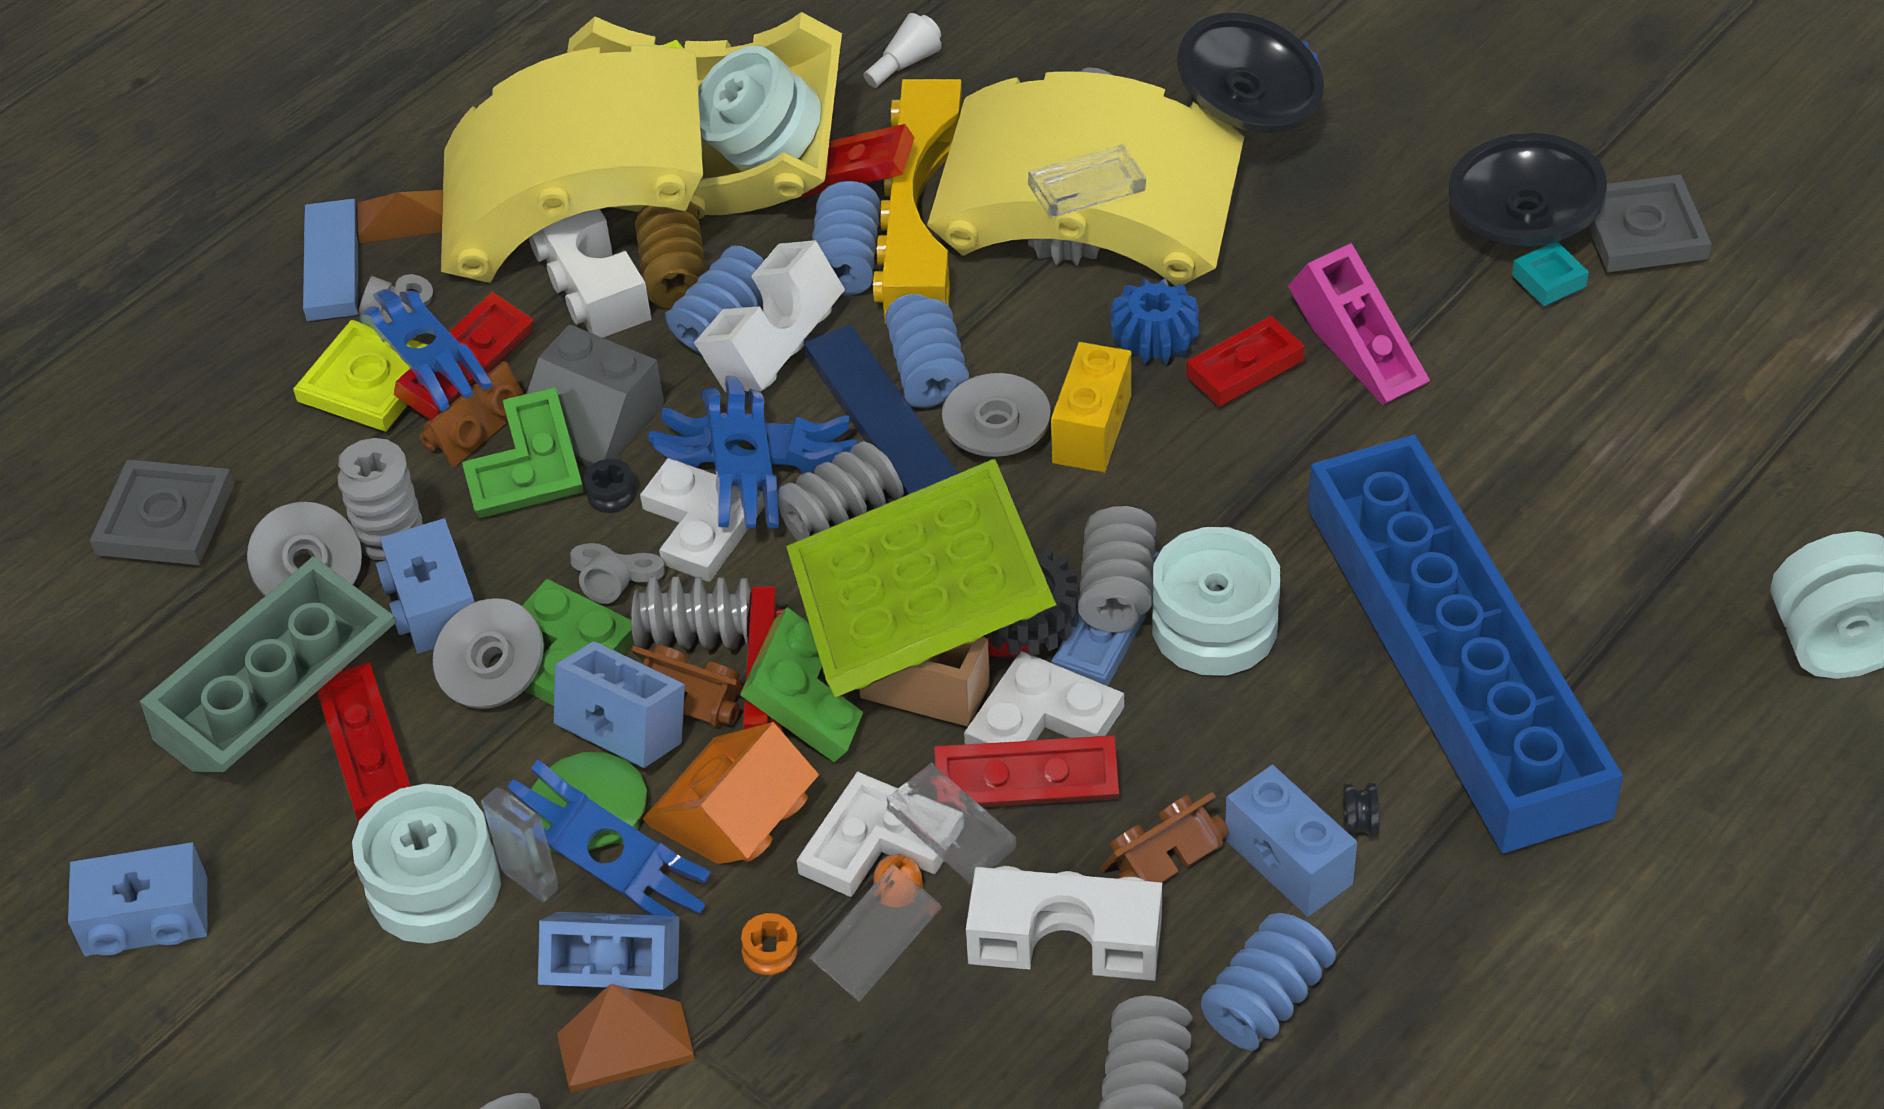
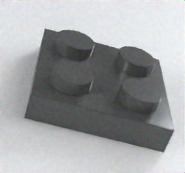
M1681 174L1607 184L1605 204L1596 219L1588 225L1606 272L1707 260L1710 256L1712 243Z
M126 460L90 539L95 555L200 565L235 484L230 469Z

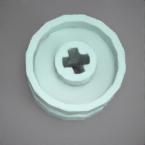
M746 46L729 53L712 67L698 87L701 138L711 147L722 153L729 162L742 172L762 165L783 152L798 159L812 142L820 123L821 102L817 92L801 77L791 72L789 67L773 52L763 46Z
M1229 527L1199 528L1182 533L1165 545L1153 564L1152 635L1161 653L1178 667L1200 675H1231L1250 669L1265 658L1277 638L1280 598V565L1271 549L1253 535Z
M1860 531L1832 534L1808 543L1790 555L1774 573L1770 592L1782 622L1787 628L1786 632L1800 666L1815 676L1834 679L1861 676L1883 668L1884 538L1879 534Z
M421 784L401 788L377 801L359 821L352 840L354 864L360 881L364 885L365 896L370 910L381 927L387 932L404 941L430 944L449 940L477 926L494 907L501 887L499 867L494 847L490 841L484 813L472 797L451 786Z

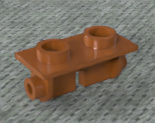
M503 361L490 373H486L492 383V387L482 390L476 383L471 387L472 396L466 399L463 396L459 397L450 405L449 409L441 412L433 420H428L423 425L424 431L419 435L422 444L430 451H434L437 448L442 449L451 467H456L508 423L503 400L524 395L507 362Z
M633 645L631 651L643 661V665L685 684L684 693L687 696L684 701V716L711 724L717 728L722 727L724 724L732 726L736 722L740 706L734 701L736 696L743 698L740 693L744 687L738 681L740 676L738 672L715 662H707L705 669L686 663L688 660L686 655L667 646L656 645L652 652Z
M1209 793L1195 803L1189 795H1186L1162 810L1158 815L1163 822L1145 833L1139 824L1121 834L1109 844L1114 852L1100 867L1101 871L1104 873L1117 865L1121 873L1116 876V879L1137 877L1149 882L1162 883L1179 872L1167 854L1170 850H1174L1184 867L1187 868L1209 853L1223 846V839L1229 835L1228 828L1221 817L1214 815L1210 818L1205 810L1216 797L1214 793Z

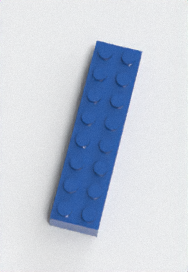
M1416 435L1311 464L1308 511L1501 853L1504 854L1614 819L1623 779L1622 772Z

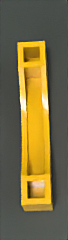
M902 79L900 100H892L891 126L906 124L915 139L903 175L884 179L885 196H891L890 200L881 201V230L887 231V235H878L877 263L878 266H884L883 271H874L873 295L874 302H883L885 324V315L890 304L901 296L909 294L923 295L929 299H938L949 306L948 250L929 232L921 220L917 208L920 196L928 181L947 160L963 107L961 79Z

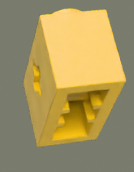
M1083 342L1078 343L1051 417L1052 463L1106 472L1131 398V351Z

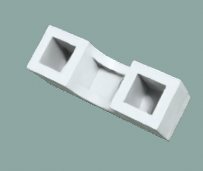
M600 209L564 218L529 237L537 260L542 261L546 259L548 262L547 271L554 289L557 293L565 291L567 294L565 296L566 304L576 325L584 323L590 333L604 338L652 320L645 281L626 251L615 255L612 254L607 221Z
M816 240L778 244L751 276L762 295L763 311L760 306L722 309L694 342L725 392L726 376H736L740 380L744 391H749V388L762 391L769 387L776 380V373L790 356L796 354L804 346V339L817 323L828 317L832 311L831 306L845 291Z
M1011 866L997 868L975 867L966 924L968 964L1030 969L1032 953L1036 943L1048 933L1068 930L1081 934L1091 943L1093 975L1155 981L1162 920V883L1149 882L1137 877H1122L1119 879L1090 877L1071 871L1055 874L1022 871Z

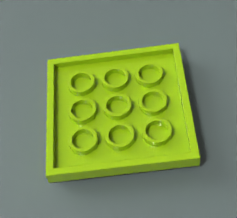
M995 459L786 546L826 681L835 698L852 690L867 687L872 682L907 667L919 665L933 656L964 643L974 642L988 633L1019 620L1029 619L1037 613L1056 605Z

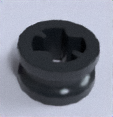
M604 459L592 464L585 471L583 479L587 490L588 503L593 509L603 513H614L627 508L634 501L636 491L632 471L627 463L619 459Z
M1367 783L1363 790L1354 789L1352 784H1344L1342 798L1344 830L1353 838H1355L1358 832L1367 833L1369 838H1378L1379 802L1376 784Z

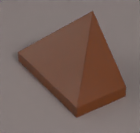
M443 190L397 192L358 202L357 231L359 243L441 233Z
M614 984L606 987L557 1033L570 1093L695 1061L681 1002Z

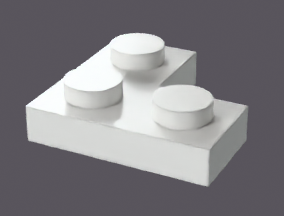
M670 458L664 462L640 494L644 510L679 522L659 550L660 557L664 560L665 566L694 577H702V580L711 582L749 529L745 527L742 502L737 486H731L729 527H718L716 475ZM757 490L758 516L765 506L763 492Z
M1020 651L964 732L965 744L1037 740L1045 727L1070 738L1106 736L1124 708V693Z
M857 772L798 857V874L850 897L853 896L881 852L888 855H905V857L915 861L920 869L935 875L964 831L963 816Z

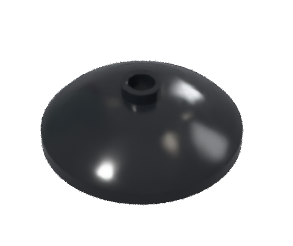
M1242 13L1210 15L1197 21L1188 29L1178 49V71L1188 92L1204 110L1233 127L1261 133L1291 130L1310 119L1322 99L1324 90L1323 76L1320 66L1311 51L1291 32L1264 18Z
M1517 133L1486 141L1470 150L1458 161L1449 180L1450 205L1455 216L1464 226L1491 241L1519 247L1547 245L1580 232L1599 215L1607 195L1605 171L1599 160L1589 150L1566 138L1543 133Z

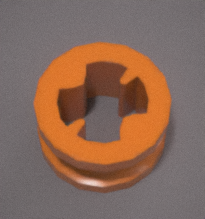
M774 913L757 915L749 920L742 929L741 935L744 963L750 970L762 975L777 974L790 967L797 955V932L791 921L782 915ZM776 936V951L763 952V937Z

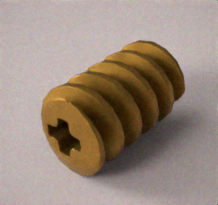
M691 201L686 211L645 205L638 212L635 221L641 274L646 284L647 296L651 302L662 308L672 309L674 303L682 298L687 289L696 284L699 277L706 272L698 211Z

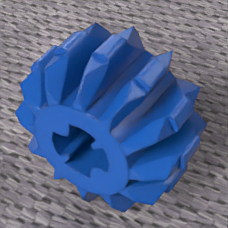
M1143 278L1139 288L1124 285L1121 297L1114 299L1113 306L1111 307V336L1114 339V344L1121 346L1124 350L1131 351V357L1140 355L1144 365L1152 358H1159L1167 365L1171 355L1185 357L1189 345L1196 343V337L1199 334V307L1196 304V298L1188 296L1185 285L1169 287L1166 278L1158 284H1151Z

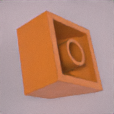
M771 722L714 737L642 819L651 828L716 864L739 860L749 862L758 857L770 845L772 837L769 833L778 822L789 818L805 804L808 798L805 791L819 774L777 725Z

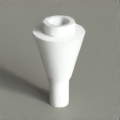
M908 14L884 51L883 57L864 72L863 76L866 82L873 88H877L896 70L900 71L939 52L942 45L940 41L941 31L937 24L926 15Z

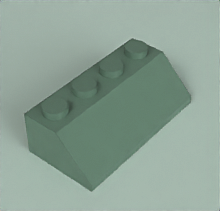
M311 557L140 700L153 741L192 772H224L396 623L395 616L317 558Z

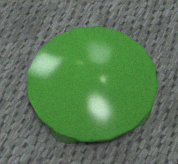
M582 752L560 759L549 767L565 782L585 793L590 800L639 831V819L645 812L647 789L641 773L626 759L606 752ZM538 778L531 790L565 808L567 803ZM528 808L532 821L547 830L551 827V825ZM602 831L591 839L588 850L612 843L621 845L624 844V841L619 834L613 831Z

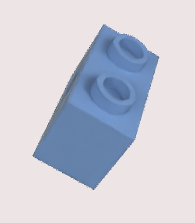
M445 518L380 538L386 560L375 563L385 595L397 593L399 600L389 603L391 612L395 616V625L399 635L410 632L417 654L434 649L437 638L446 623L458 611L474 603L472 592Z
M593 641L555 664L554 724L626 759L630 763L645 768L682 743L685 684Z
M1273 764L1226 797L1225 824L1229 835L1225 840L1305 916L1309 917L1353 885L1357 841Z
M193 842L70 862L68 924L84 956L97 954L114 955L127 949L158 944L176 945L185 940L207 937V875Z
M555 912L539 921L538 985L608 987L610 984L626 988L663 990L678 979L679 916Z

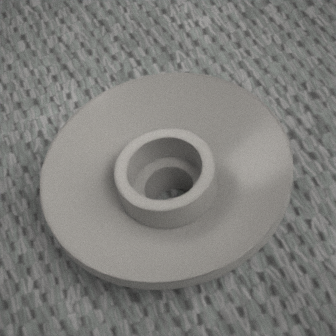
M1006 373L984 374L964 381L951 391L942 409L944 429L956 445L974 454L993 457L1016 454L1036 444L1046 433L1051 418L1050 404L1045 393L1033 382L1023 377Z
M314 502L290 503L271 511L255 527L248 544L247 563L249 572L255 585L264 596L298 569L294 565L293 560L299 554L314 556L352 585H354L361 567V546L352 525L334 509Z
M498 598L485 599L464 607L446 623L434 647L433 669L439 686L455 702L470 708H493L511 701L529 686L540 668L544 649L541 629L535 618L524 607L510 600ZM503 653L500 660L494 666L489 667L491 658L496 654Z

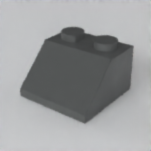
M570 324L538 357L527 394L556 387L576 462L590 467L599 460L617 459L665 405L656 359Z

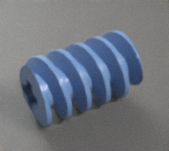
M855 181L838 182L828 186L820 194L816 203L815 227L812 233L813 241L816 240L843 285L845 291L841 295L844 296L864 292L873 281L874 255L878 238L877 226L879 225V212L881 210L880 199L876 192L866 184Z
M743 246L727 248L721 258L714 261L709 270L699 277L697 283L689 287L685 295L674 303L671 310L665 313L666 323L674 336L701 355L694 342L722 309L762 306V295L751 276L763 263V258Z
M916 294L898 297L890 304L885 315L886 325L889 329L890 341L893 344V353L896 358L898 372L900 373L905 399L913 407L929 408L937 406L946 400L954 388L969 379V372L965 366V357L961 352L960 339L957 337V328L953 322L952 310L947 303Z
M1284 913L1268 915L1259 925V931L1252 934L1245 942L1244 949H1241L1231 959L1230 967H1226L1217 976L1216 984L1211 985L1202 995L1201 1007L1205 1018L1220 1035L1239 1048L1251 1052L1258 1049V1036L1266 1039L1275 1037L1280 1031L1278 1020L1286 1021L1293 1015L1294 1005L1292 1003L1302 1002L1308 996L1307 985H1315L1322 978L1321 968H1328L1334 963L1336 952L1331 942L1310 923L1294 915Z

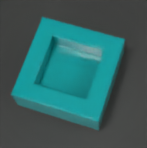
M1558 242L1551 243L1515 259L1512 276L1543 306L1585 288L1589 274Z

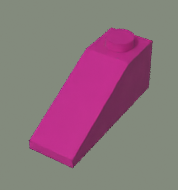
M1352 243L1309 262L1288 285L1312 330L1382 405L1430 382L1429 377Z

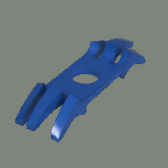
M382 289L373 294L375 300L385 309L392 322L387 324L379 308L375 306L367 308L359 316L360 321L363 324L370 325L382 342L386 341L415 373L418 382L426 387L441 412L449 409L450 406L434 374L437 371L442 373L465 399L472 396L473 392L457 362H460L467 369L482 390L492 387L490 379L466 344L461 345L427 309L418 292L402 291L399 293L400 296L390 290ZM402 302L408 305L413 311L408 313L404 308ZM428 333L436 336L435 340L428 346L422 348L407 346L408 341L419 334Z
M726 376L727 413H720L721 394L716 388L711 387L701 390V398L706 406L707 425L711 432L716 470L718 527H729L731 486H737L742 502L745 527L756 528L758 486L763 491L767 527L778 528L776 476H773L764 421V397L761 392L749 388L748 400L751 414L745 413V392L740 380L736 376ZM741 439L750 442L756 451L749 456H737L730 453L726 449L725 444L731 440Z
M663 408L662 421L685 437L649 431L648 441L653 443V448L672 460L695 468L702 462H714L711 432L707 425V416L694 419L672 409ZM841 416L821 424L809 422L800 417L795 418L794 424L765 423L771 464L792 465L798 467L802 473L815 471L817 465L821 463H832L835 455L846 451L850 453L853 445L858 443V440L828 443L849 429L850 416ZM741 439L731 440L725 444L726 449L737 456H749L756 451V449L747 450L738 446V442Z
M538 759L531 767L532 772L567 803L565 808L544 798L515 779L507 786L520 801L551 825L548 830L506 803L498 812L502 817L539 844L546 845L622 894L648 915L677 916L644 894L643 891L646 887H649L659 897L694 913L700 914L705 908L706 904L676 884L659 869L664 864L671 872L704 884L711 874L710 871L680 857L662 843H656L590 800L585 793L561 779ZM613 831L619 834L624 841L622 854L611 863L596 862L589 855V843L599 832Z

